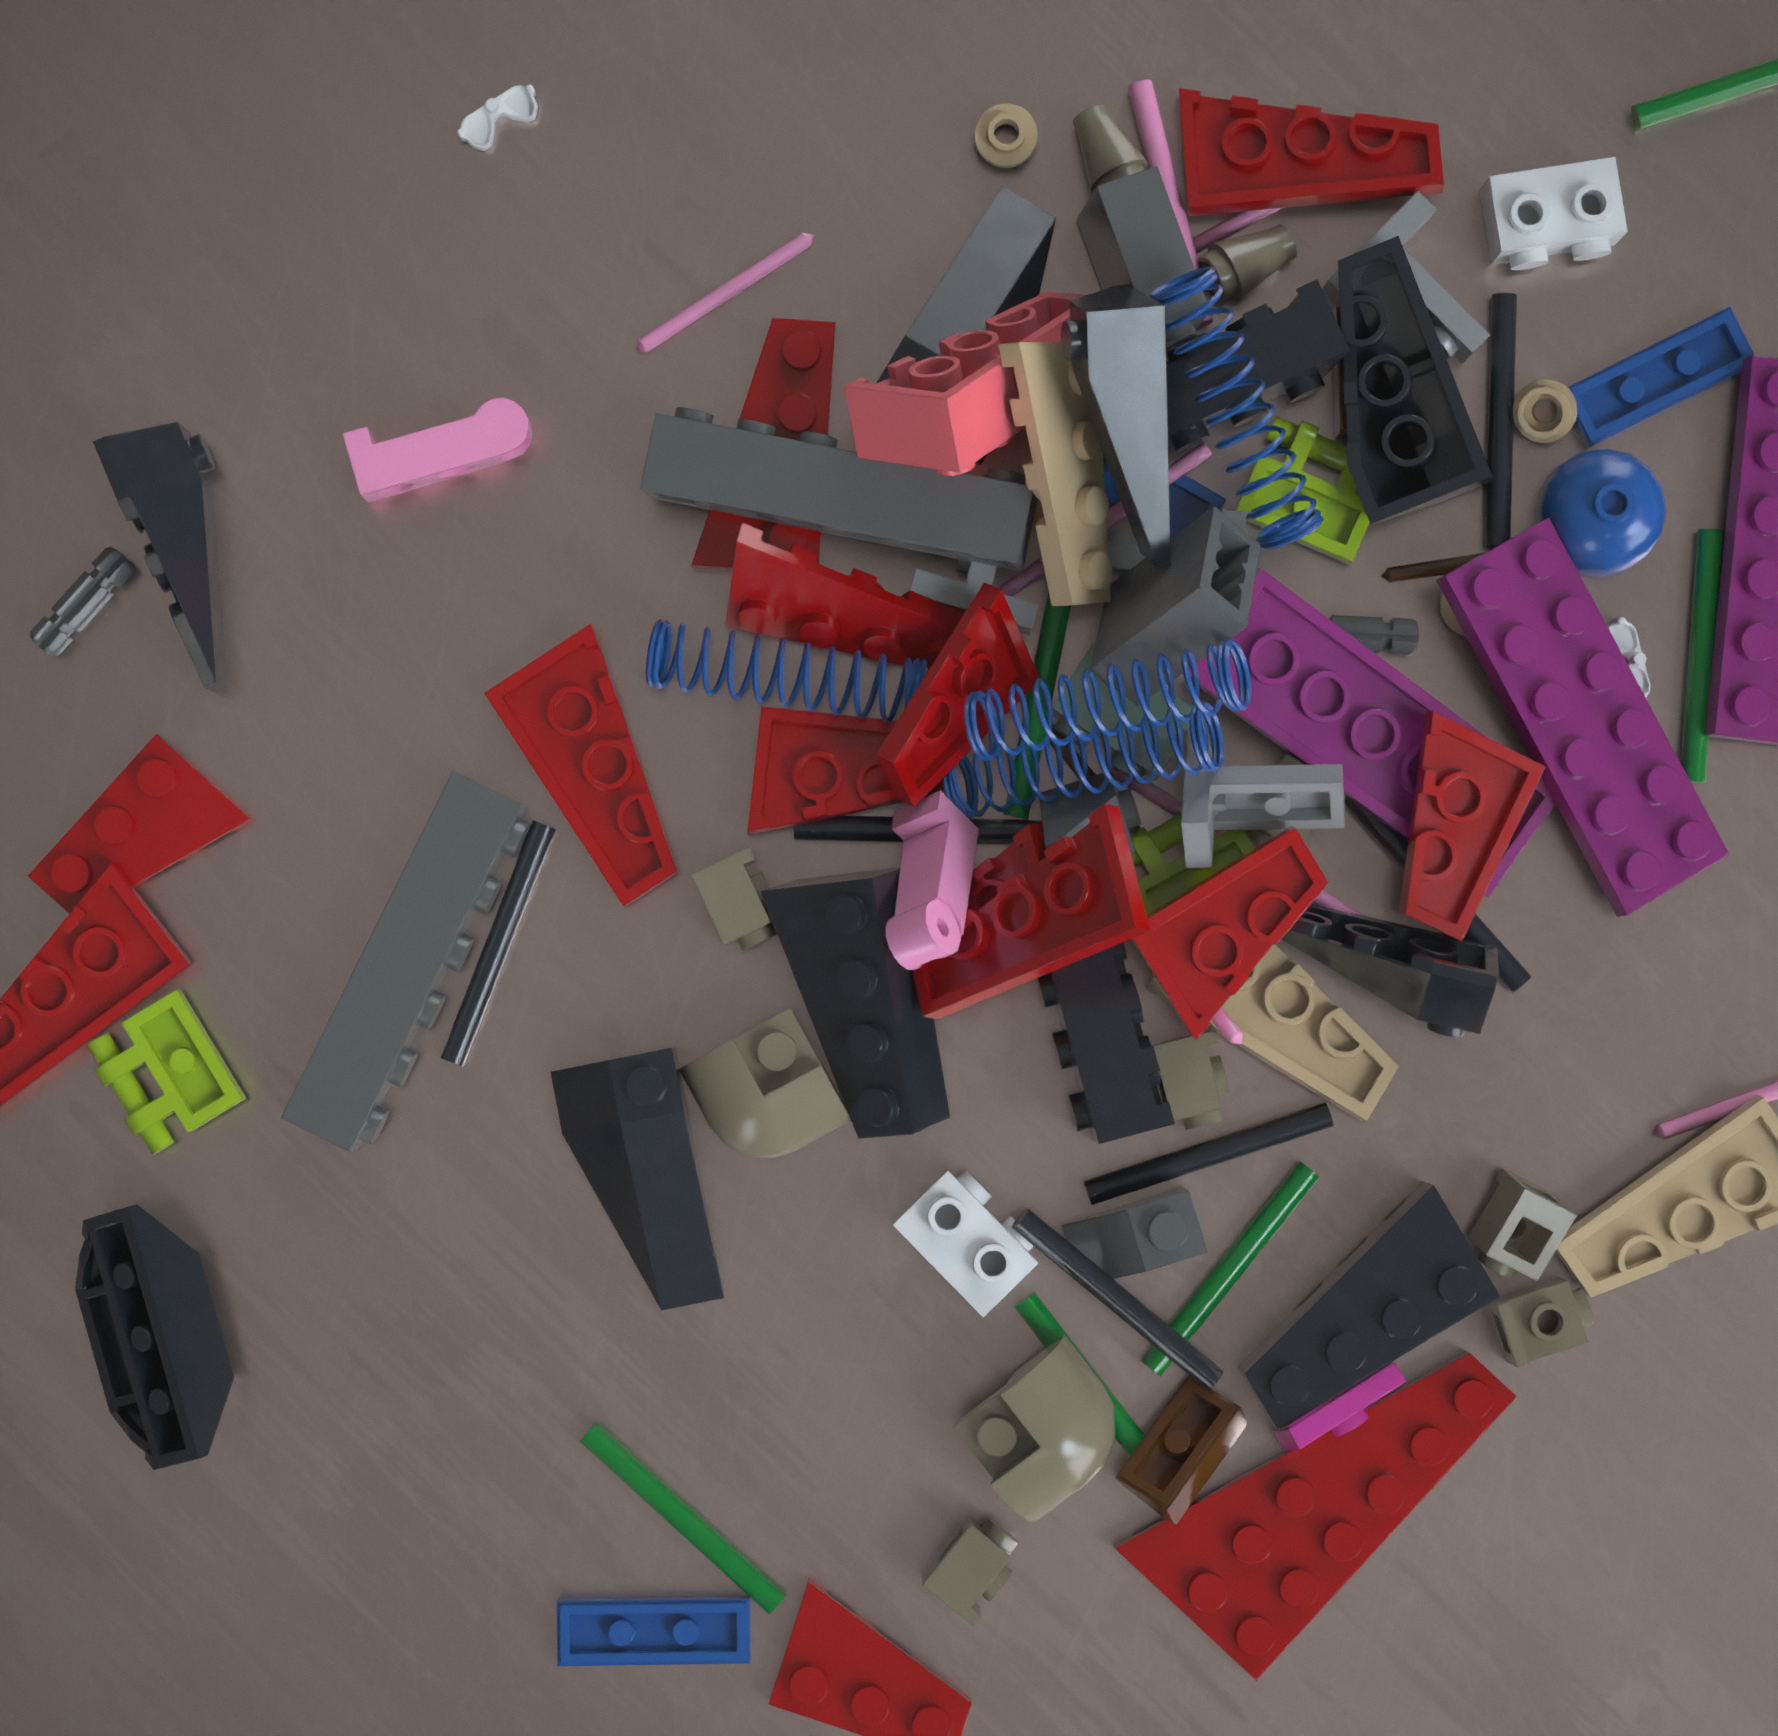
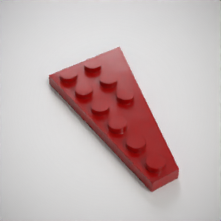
M1464 1351L1399 1387V1390L1365 1408L1364 1411L1369 1418L1350 1432L1336 1438L1330 1430L1300 1450L1283 1451L1224 1483L1218 1490L1192 1503L1177 1524L1163 1519L1136 1535L1128 1536L1113 1546L1257 1681L1517 1396L1471 1353Z

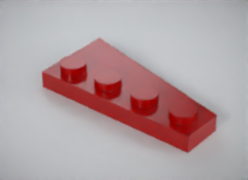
M772 318L739 419L769 424L776 428L774 436L797 441L801 431L828 436L836 322ZM709 510L691 566L695 569L733 571L736 543L742 523L763 531L761 541L789 552L794 543L818 553L816 563L819 564L821 532Z
M744 523L741 524L736 543L725 626L801 643L809 641L811 646L830 649L834 645L837 651L854 654L859 649L861 656L869 657L876 661H879L880 655L885 653L887 656L886 662L904 665L907 657L911 658L912 664L917 658L921 661L926 659L929 670L965 613L911 590L901 597L885 591L877 582L878 577L856 568H853L849 576L816 563L818 556L816 552L794 543L789 552L761 541L763 531Z
M1106 803L1088 816L1090 823L1072 837L1062 836L1043 851L1046 856L1043 860L1023 875H1012L996 888L998 895L977 911L969 909L967 911L964 933L961 935L958 951L947 957L926 962L920 968L913 970L923 1017L943 1018L1150 931L1120 807Z
M113 861L0 998V1106L191 964V960Z

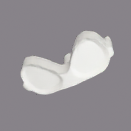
M530 84L527 86L515 85L496 98H489L485 105L464 117L461 127L457 131L458 137L475 150L487 151L492 147L495 136V122L499 117H507L524 123H530L536 119L538 106L535 100V89Z
M1615 618L1613 623L1607 625L1646 698L1650 693L1651 684L1645 665L1647 658L1642 653L1637 630L1632 623L1627 622L1626 618Z

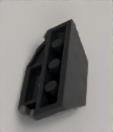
M137 1204L83 1220L82 1235L85 1240L79 1254L75 1291L110 1414L129 1439L145 1452V1460L153 1470L208 1456L234 1380V1374L200 1254Z

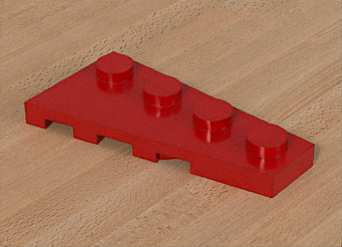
M1179 88L1189 216L1414 196L1418 191L1422 195L1443 193L1444 177L1439 125L1437 123L1365 113H1356L1354 117L1322 113L1321 107L1296 104L1295 109L1258 104V99L1232 95L1231 100L1201 96V91Z
M592 624L587 625L484 693L624 907L630 905L678 873Z

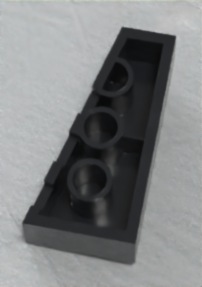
M1318 279L1297 288L1298 294L1287 308L1274 313L1272 308L1268 307L1267 303L1242 314V318L1225 328V332L1236 331L1244 334L1245 337L1240 348L1231 356L1247 355L1255 360L1251 371L1242 379L1255 378L1265 383L1263 392L1253 403L1268 402L1286 393L1290 402H1295L1325 387L1322 378L1350 350ZM1206 332L1183 342V344L1196 340L1197 338L1206 334ZM1228 337L1207 342L1179 355L1173 354L1175 348L1167 353L1169 359L1166 361L1168 445L1172 443L1176 452L1188 449L1208 439L1211 436L1207 429L1210 426L1205 425L1208 418L1234 408L1258 390V384L1244 385L1225 390L1199 403L1194 401L1195 397L1200 393L1220 386L1236 376L1249 364L1248 361L1223 364L1195 377L1184 378L1187 371L1210 362L1231 348L1238 341V337ZM1257 408L1247 410L1227 419H1230L1233 427H1237L1268 412V409ZM1103 454L1104 472L1109 471V467Z
M900 867L798 879L761 891L858 1139L913 1135L950 1118L934 1019L923 1017L913 970H907L894 958L886 939L885 927L887 921L895 916Z
M1124 942L1037 978L1044 1007L1056 1005L1062 1030L1052 1033L1060 1068L1063 1070L1073 1067L1079 1092L1068 1095L1076 1129L1078 1132L1089 1129L1092 1141L1098 1144L1175 1124L1169 1102L1161 1103L1157 1088L1161 1084L1159 1077L1160 1069L1154 1047L1151 1046L1148 1035H1143L1140 1023L1144 1022L1142 1005L1132 974L1126 971L1124 961L1127 960Z
M1422 1181L1406 1197L1407 1200L1387 1220H1383L1366 1237L1367 1240L1340 1267L1337 1266L1321 1282L1322 1285L1298 1309L1295 1308L1237 1366L1267 1418L1277 1430L1501 1297L1433 1184Z

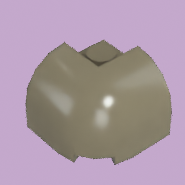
M791 1008L727 1041L679 1069L711 1129L726 1146L747 1157L774 1159L796 1152L851 1122L842 1098L824 1065L818 1059Z
M1063 1335L1016 1370L1005 1386L959 1419L954 1425V1429L993 1478L990 1487L1016 1514L1033 1523L1087 1485L1104 1467L1116 1436L1115 1406L1102 1382L1067 1337Z

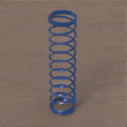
M1211 266L1199 268L1161 285L1150 294V297L1167 306L1193 296L1200 291L1217 289V293L1200 307L1181 318L1165 324V331L1172 330L1186 322L1204 316L1221 313L1228 314L1227 318L1215 328L1196 340L1175 348L1173 354H1182L1198 345L1214 340L1238 337V341L1231 348L1210 362L1187 371L1184 378L1195 377L1223 364L1248 361L1249 364L1236 376L1220 386L1200 393L1195 397L1194 401L1199 403L1225 390L1239 386L1259 385L1258 390L1234 408L1208 418L1205 425L1212 426L1243 411L1269 408V413L1255 425L1243 432L1219 441L1215 448L1219 450L1224 449L1255 434L1279 432V437L1257 454L1240 459L1226 468V472L1233 473L1253 464L1259 459L1276 455L1290 456L1289 461L1272 475L1251 482L1239 488L1236 492L1237 496H1245L1273 481L1287 478L1300 479V483L1286 496L1259 506L1248 512L1246 519L1252 520L1270 513L1284 504L1309 501L1310 507L1308 509L1280 518L1257 534L1256 541L1259 542L1260 548H1278L1312 533L1322 524L1324 519L1321 516V511L1314 509L1317 504L1314 498L1306 495L1296 496L1302 490L1306 477L1296 472H1286L1295 461L1296 454L1287 449H1275L1282 442L1286 431L1284 428L1275 425L1264 426L1272 418L1276 408L1273 404L1266 402L1253 403L1263 392L1265 383L1255 378L1242 379L1251 371L1255 360L1247 355L1231 356L1243 343L1244 334L1236 331L1220 332L1230 323L1234 312L1225 307L1208 309L1219 300L1224 289L1223 286L1214 284L1218 277L1214 273L1215 268Z
M659 619L655 622L650 635L645 670L646 682L649 688L654 686L655 688L663 689L671 681L676 669L678 684L684 693L689 692L695 686L701 672L703 688L709 697L714 696L719 691L727 673L728 691L733 700H738L743 696L752 676L753 694L759 704H763L770 697L777 679L779 701L784 708L792 705L802 683L804 704L809 712L817 709L828 684L829 707L834 716L839 715L844 710L853 687L855 713L860 720L869 714L879 687L880 716L884 723H889L897 712L903 691L904 709L928 672V662L926 659L921 661L917 658L912 664L910 657L905 659L897 693L888 716L885 709L887 660L885 653L880 655L869 699L862 713L860 707L861 651L859 649L854 653L846 689L837 709L834 697L836 657L834 645L829 649L822 682L812 706L809 698V661L811 649L809 641L804 644L798 675L787 702L785 701L783 683L786 643L784 638L779 640L772 675L762 698H760L758 685V660L761 638L759 634L754 636L748 668L737 694H735L733 685V652L736 635L734 630L729 632L723 665L712 690H710L708 682V645L711 631L708 626L704 629L698 662L687 687L684 684L682 668L683 640L686 627L684 623L679 625L673 659L666 675L671 649V625L668 620L663 622L662 619Z
M1231 639L1222 641L1218 649L1214 644L1210 643L1206 651L1207 664L1217 693V702L1213 710H1207L1199 700V677L1195 658L1192 652L1185 648L1181 655V665L1185 683L1193 702L1190 713L1188 715H1181L1174 705V680L1170 663L1167 657L1160 653L1156 660V670L1161 692L1168 709L1165 718L1157 720L1149 710L1150 689L1145 667L1139 659L1135 658L1131 666V675L1143 716L1138 725H1132L1125 717V690L1121 673L1117 666L1110 663L1107 669V685L1112 704L1119 717L1117 725L1113 730H1107L1100 721L1101 697L1099 686L1094 673L1090 669H1085L1082 675L1083 694L1088 711L1094 721L1092 732L1089 735H1083L1076 727L1077 704L1075 692L1069 677L1061 673L1058 679L1057 690L1063 715L1070 727L1068 736L1065 739L1056 738L1052 732L1053 710L1051 697L1044 681L1037 678L1033 686V698L1039 721L1046 732L1041 744H1034L1028 738L1029 714L1027 702L1020 686L1013 683L1009 690L1010 711L1017 731L1022 738L1020 745L1016 749H1010L1004 743L1005 717L1003 706L997 692L989 688L986 694L983 691L971 692L967 696L964 704L965 731L974 754L982 761L994 760L1001 752V749L1010 755H1018L1025 747V744L1034 750H1042L1048 744L1049 739L1059 746H1066L1074 734L1083 741H1090L1096 735L1098 729L1108 736H1115L1120 731L1122 724L1132 731H1140L1146 724L1147 718L1157 726H1165L1170 720L1172 713L1181 721L1189 722L1195 715L1197 708L1206 716L1214 717L1220 710L1222 703L1231 711L1239 712L1240 710H1246L1251 701L1249 668L1245 655L1236 641ZM1229 652L1237 673L1239 699L1231 680ZM1213 656H1214L1215 663H1216L1217 674H1216L1215 667H1214ZM1188 660L1191 667L1193 684L1189 673ZM1163 665L1166 671L1168 689L1164 679ZM1138 668L1142 678L1144 698L1139 684ZM1113 673L1118 686L1119 702L1114 688ZM1088 677L1093 688L1095 709L1089 692ZM1064 682L1069 693L1071 715L1065 700ZM1039 685L1045 699L1047 721L1041 707ZM1015 690L1021 703L1023 727L1016 709ZM991 695L994 698L997 707V712L991 701ZM977 700L984 711L989 732L988 752L981 742L977 728Z
M1201 701L1205 709L1213 710L1209 703ZM1197 708L1195 715L1189 721L1191 743L1199 762V766L1195 769H1191L1183 759L1184 742L1180 719L1172 713L1170 720L1166 724L1169 741L1177 759L1175 770L1172 773L1164 772L1159 765V739L1156 725L1147 718L1146 724L1141 731L1147 754L1153 765L1148 778H1141L1135 770L1133 734L1131 729L1122 724L1120 731L1117 733L1122 758L1128 769L1127 778L1123 783H1117L1110 774L1111 750L1109 739L1104 732L1098 729L1103 740L1105 762L1100 749L1098 731L1092 739L1097 761L1104 774L1100 787H1092L1087 781L1085 744L1081 738L1075 735L1081 755L1080 767L1073 735L1068 746L1074 769L1080 779L1079 787L1075 792H1069L1063 786L1062 752L1060 746L1052 741L1056 753L1058 775L1056 773L1051 756L1050 739L1044 747L1049 772L1056 784L1055 792L1051 797H1045L1039 791L1040 768L1036 750L1028 746L1034 767L1033 780L1027 761L1026 744L1020 752L1026 779L1033 790L1028 801H1020L1015 795L1016 769L1013 755L1005 751L1010 769L1011 785L1009 784L1004 770L1002 749L996 759L1001 781L1009 795L1008 801L1004 806H997L992 801L993 777L990 761H983L987 776L986 791L980 774L979 758L974 753L973 766L966 756L958 763L965 780L967 802L960 790L955 767L942 779L944 795L968 819H971L973 816L982 817L989 806L998 812H1006L1013 801L1022 808H1029L1035 801L1036 796L1045 803H1053L1059 796L1060 791L1069 798H1077L1082 793L1084 786L1092 793L1100 794L1106 788L1108 781L1118 789H1125L1131 782L1132 777L1142 784H1150L1157 772L1167 780H1173L1180 772L1181 766L1191 775H1198L1202 769L1207 772L1218 771L1224 758L1222 730L1217 715L1208 717ZM1172 718L1176 728L1177 742L1174 736ZM1147 721L1151 730L1153 750L1149 739ZM1123 726L1127 735L1129 756L1124 742ZM1207 726H1208V730H1209V734H1210V740H1211L1212 759H1210V757H1209V755H1208V731H1207ZM979 787L980 792L986 801L984 807L981 810L977 811L979 802Z

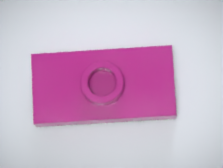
M1391 1362L1281 1429H1276L1273 1433L1284 1451L1300 1450L1330 1430L1336 1438L1355 1429L1369 1418L1364 1408L1402 1385L1406 1380L1396 1363Z

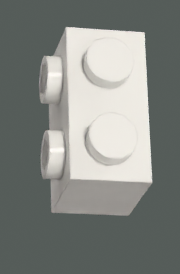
M1616 157L1493 175L1488 177L1479 190L1491 264L1510 262L1511 270H1526L1540 267L1549 263V255L1572 252L1573 260L1575 261L1603 257L1610 254V246L1616 245L1628 232Z
M946 1168L893 1221V1226L984 1318L1038 1264V1261L1029 1252L1034 1246L1012 1228L1015 1219L1010 1215L1001 1224L984 1206L992 1198L985 1188L966 1169L956 1178Z

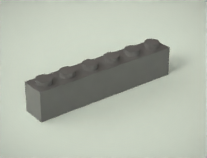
M677 407L675 416L655 414L640 489L650 498L1023 572L1038 498L1033 491L1028 490L1027 485H1025L1026 478L1023 474L1004 469L989 468L987 477L967 473L944 476L937 473V469L858 458L857 452L836 448L838 440L824 434L801 431L797 441L774 436L776 429L774 426L753 420L739 419L737 428L712 424L714 417L712 414L685 407Z
M452 770L281 1119L349 1152L359 1150L363 1141L370 1145L374 1144L389 1114V1110L381 1107L391 1084L401 1087L406 1081L418 1053L409 1048L420 1026L429 1030L444 1004L446 995L438 992V989L448 969L458 972L471 950L474 938L466 934L477 911L484 915L489 912L500 891L503 881L494 876L504 855L507 854L514 858L528 834L531 823L523 820L528 809L527 807Z

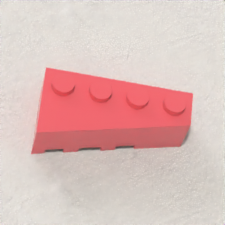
M1047 291L985 320L986 330L971 331L963 334L956 333L939 341L941 354L916 362L915 358L907 356L887 365L889 378L873 384L870 383L869 379L859 378L844 385L857 457L937 469V473L940 475L954 476L972 470L976 465V461L995 448L1012 442L1014 435L1026 426H1015L1009 399L1019 396L1014 367L1002 366L998 344L1061 342L1063 321L1070 320L1069 301L1086 295Z

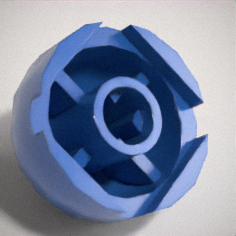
M1607 448L1580 452L1558 465L1539 489L1534 515L1536 523L1550 518L1580 575L1599 578L1621 574L1645 559L1661 537L1667 510L1663 488L1650 467L1629 453Z

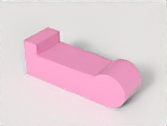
M494 398L483 403L474 416L377 443L375 435L368 427L346 432L342 435L360 495L370 503L513 460L523 455L529 448L533 431L532 424L521 406L513 400Z
M941 790L923 798L915 807L907 805L894 811L892 830L903 840L895 916L887 921L885 929L888 946L894 958L907 970H916L926 962L944 958L958 951L961 935L964 933L979 829Z

